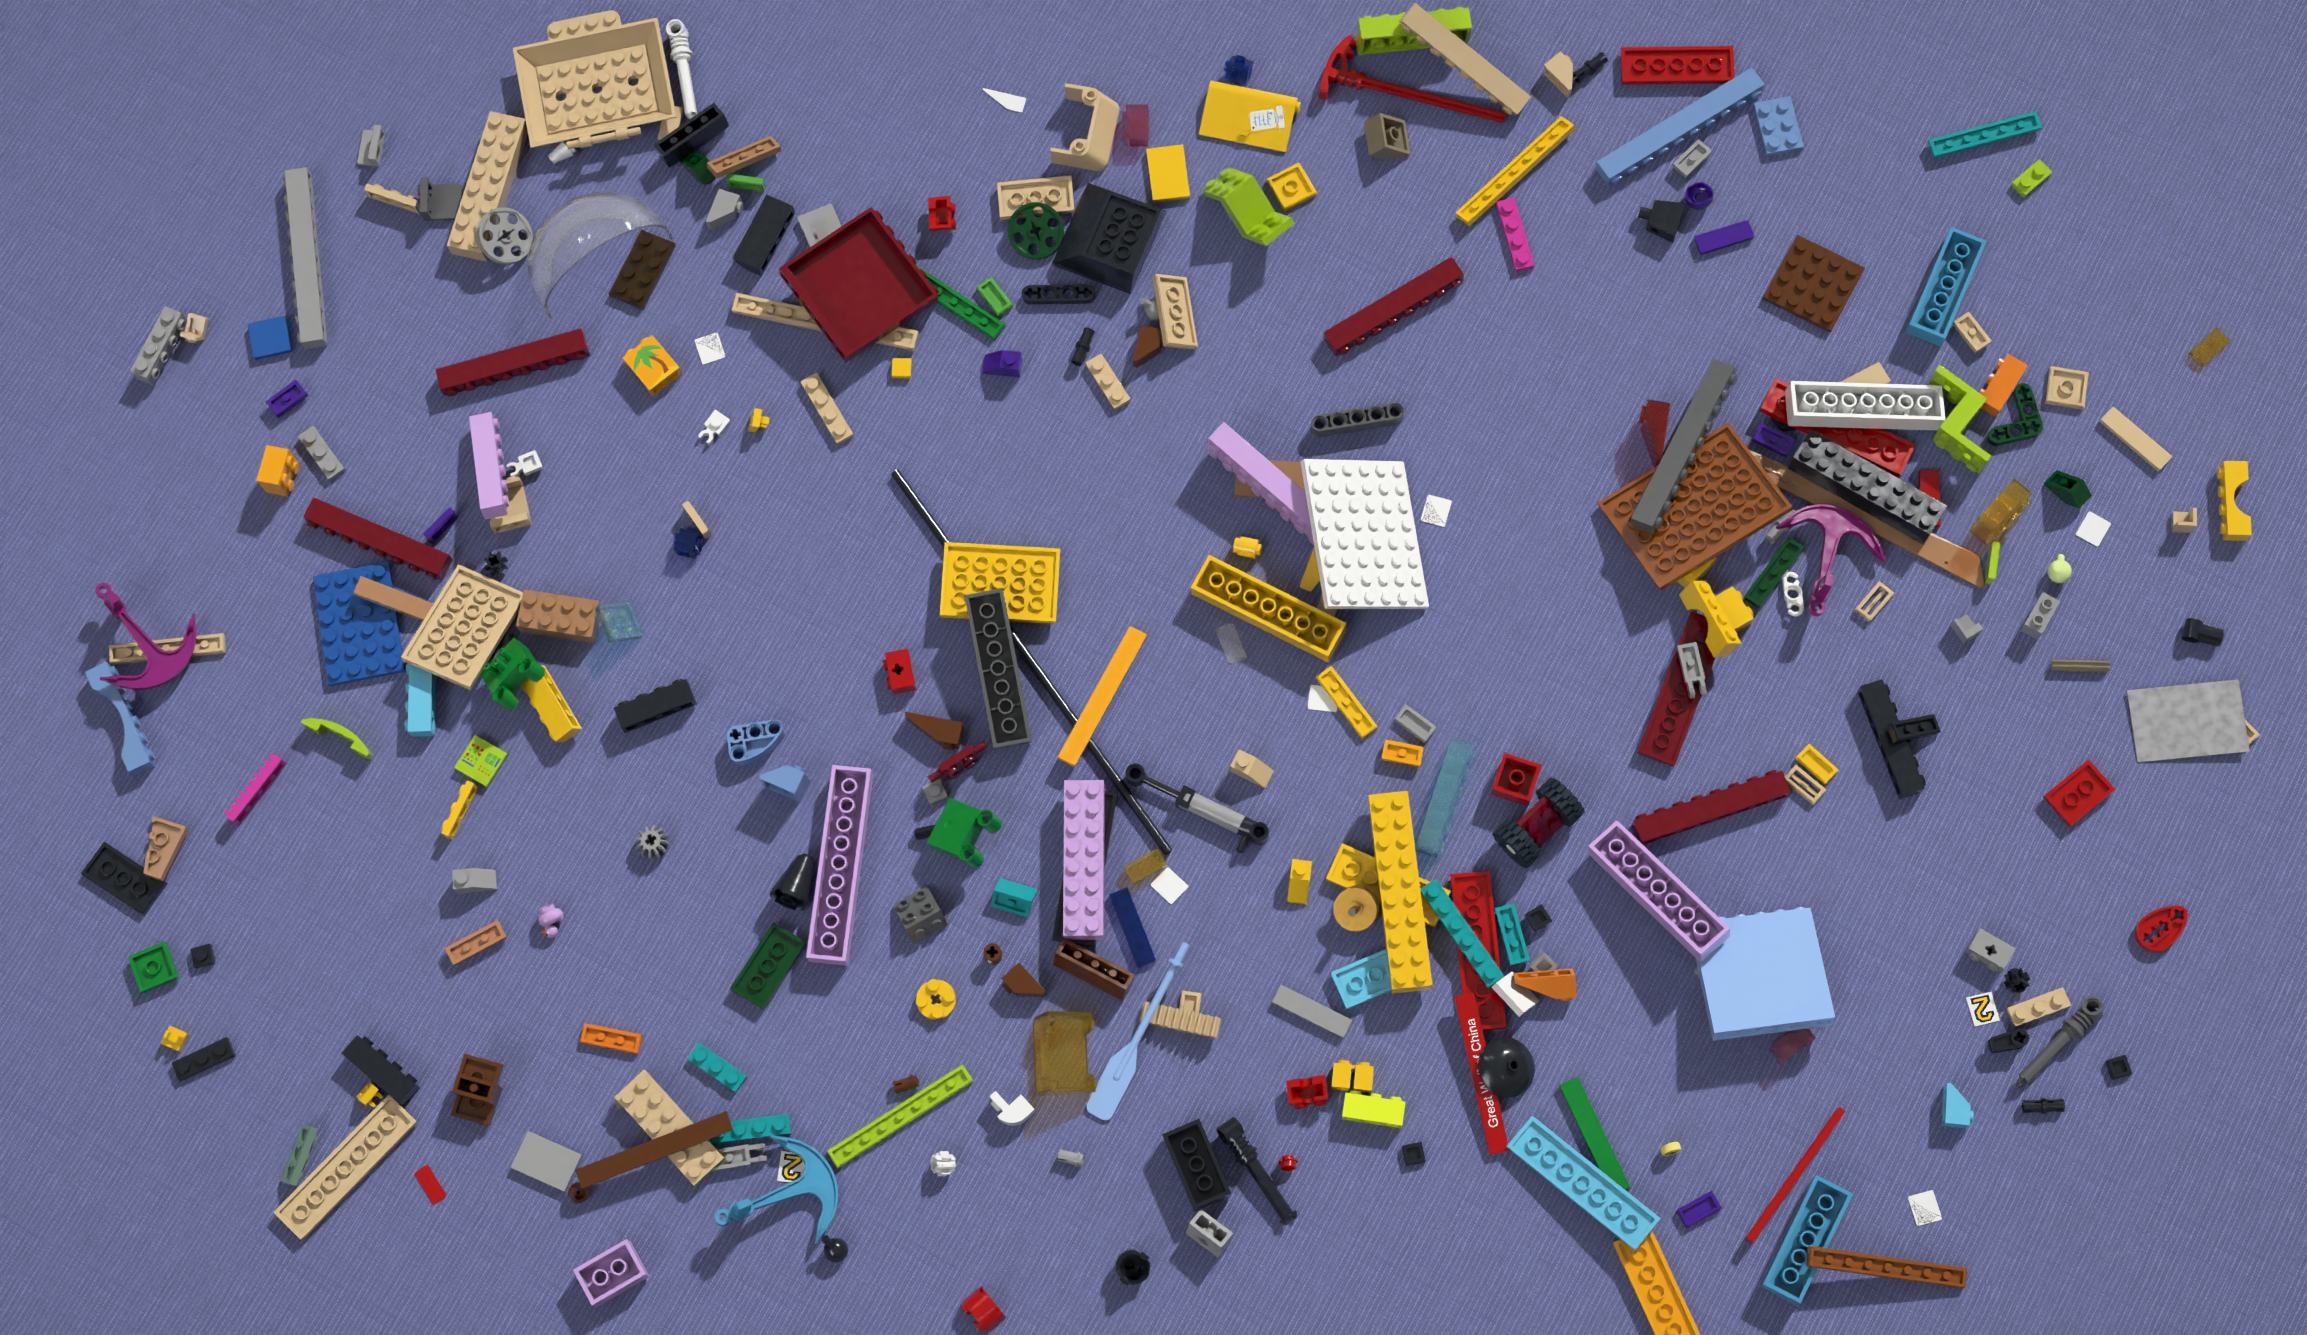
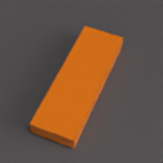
M584 1023L580 1043L639 1055L643 1035Z

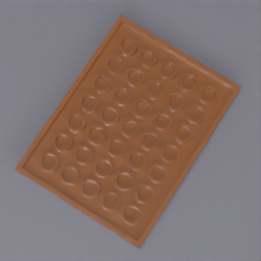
M1729 423L1704 437L1703 447L1697 450L1696 460L1693 465L1690 464L1687 478L1680 483L1679 493L1676 497H1673L1670 511L1664 514L1663 524L1660 529L1656 530L1654 535L1634 528L1631 517L1658 466L1598 502L1599 508L1660 591L1793 510L1792 505Z

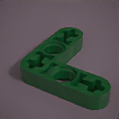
M2018 384L2013 392L2021 421L1991 428L1987 434L1989 444L1999 446L2039 436L2042 432L2043 423L2033 391L2028 384ZM2021 389L2023 392H2027L2025 395V402H2023V395L2019 394V391ZM2023 407H2031L2033 409V414H2025L2023 412ZM2031 424H2033L2034 427H2038L2035 432L2033 429H2029ZM2017 428L2020 431V435L2017 437L2012 436L2010 429ZM1994 433H1996V435H2002L1998 440L1996 439V437L1992 438Z

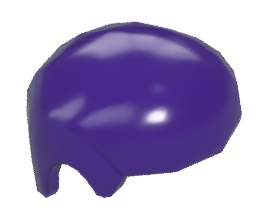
M1697 182L1687 187L1684 196L1691 208L1703 210L1711 205L1714 192L1708 184Z

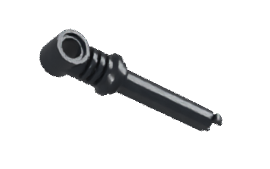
M1232 1117L1217 1127L1216 1131L1220 1139L1226 1145H1231L1229 1148L1234 1149L1233 1153L1236 1152V1163L1239 1162L1242 1166H1246L1280 1217L1279 1223L1287 1225L1288 1223L1284 1218L1289 1214L1296 1219L1297 1211H1292L1257 1159V1148L1248 1145L1250 1143L1249 1140L1246 1141L1247 1137L1242 1136L1244 1130L1239 1121Z

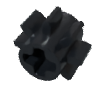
M499 551L497 554L490 552V556L484 558V561L487 563L484 566L485 570H490L492 576L495 573L502 575V571L508 569L504 564L508 561L507 558L502 557Z
M2022 968L2011 969L2004 975L2006 989L2010 988L2012 993H2021L2030 986L2028 980H2030L2027 972L2023 973Z

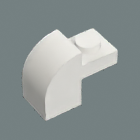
M996 1091L990 1096L992 1107L997 1112L1002 1111L997 1116L998 1119L1006 1125H1020L1036 1112L1022 1095L1010 1105Z

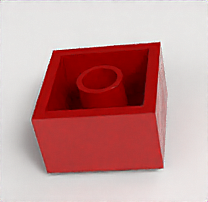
M1504 753L1491 795L1528 807L1542 765Z

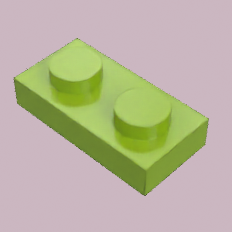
M2039 159L2011 183V186L2025 198L2052 174V171Z

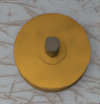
M1360 885L1350 886L1337 896L1333 907L1337 922L1343 928L1350 931H1361L1368 928L1377 919L1380 910L1379 900L1375 893L1369 888Z

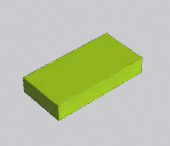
M1993 541L1989 546L1984 584L1991 585L1996 579L2000 542Z

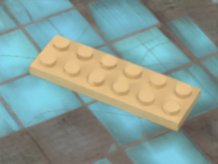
M646 1070L637 1075L615 1096L616 1100L652 1140L694 1124ZM709 1140L668 1156L694 1186L725 1159Z

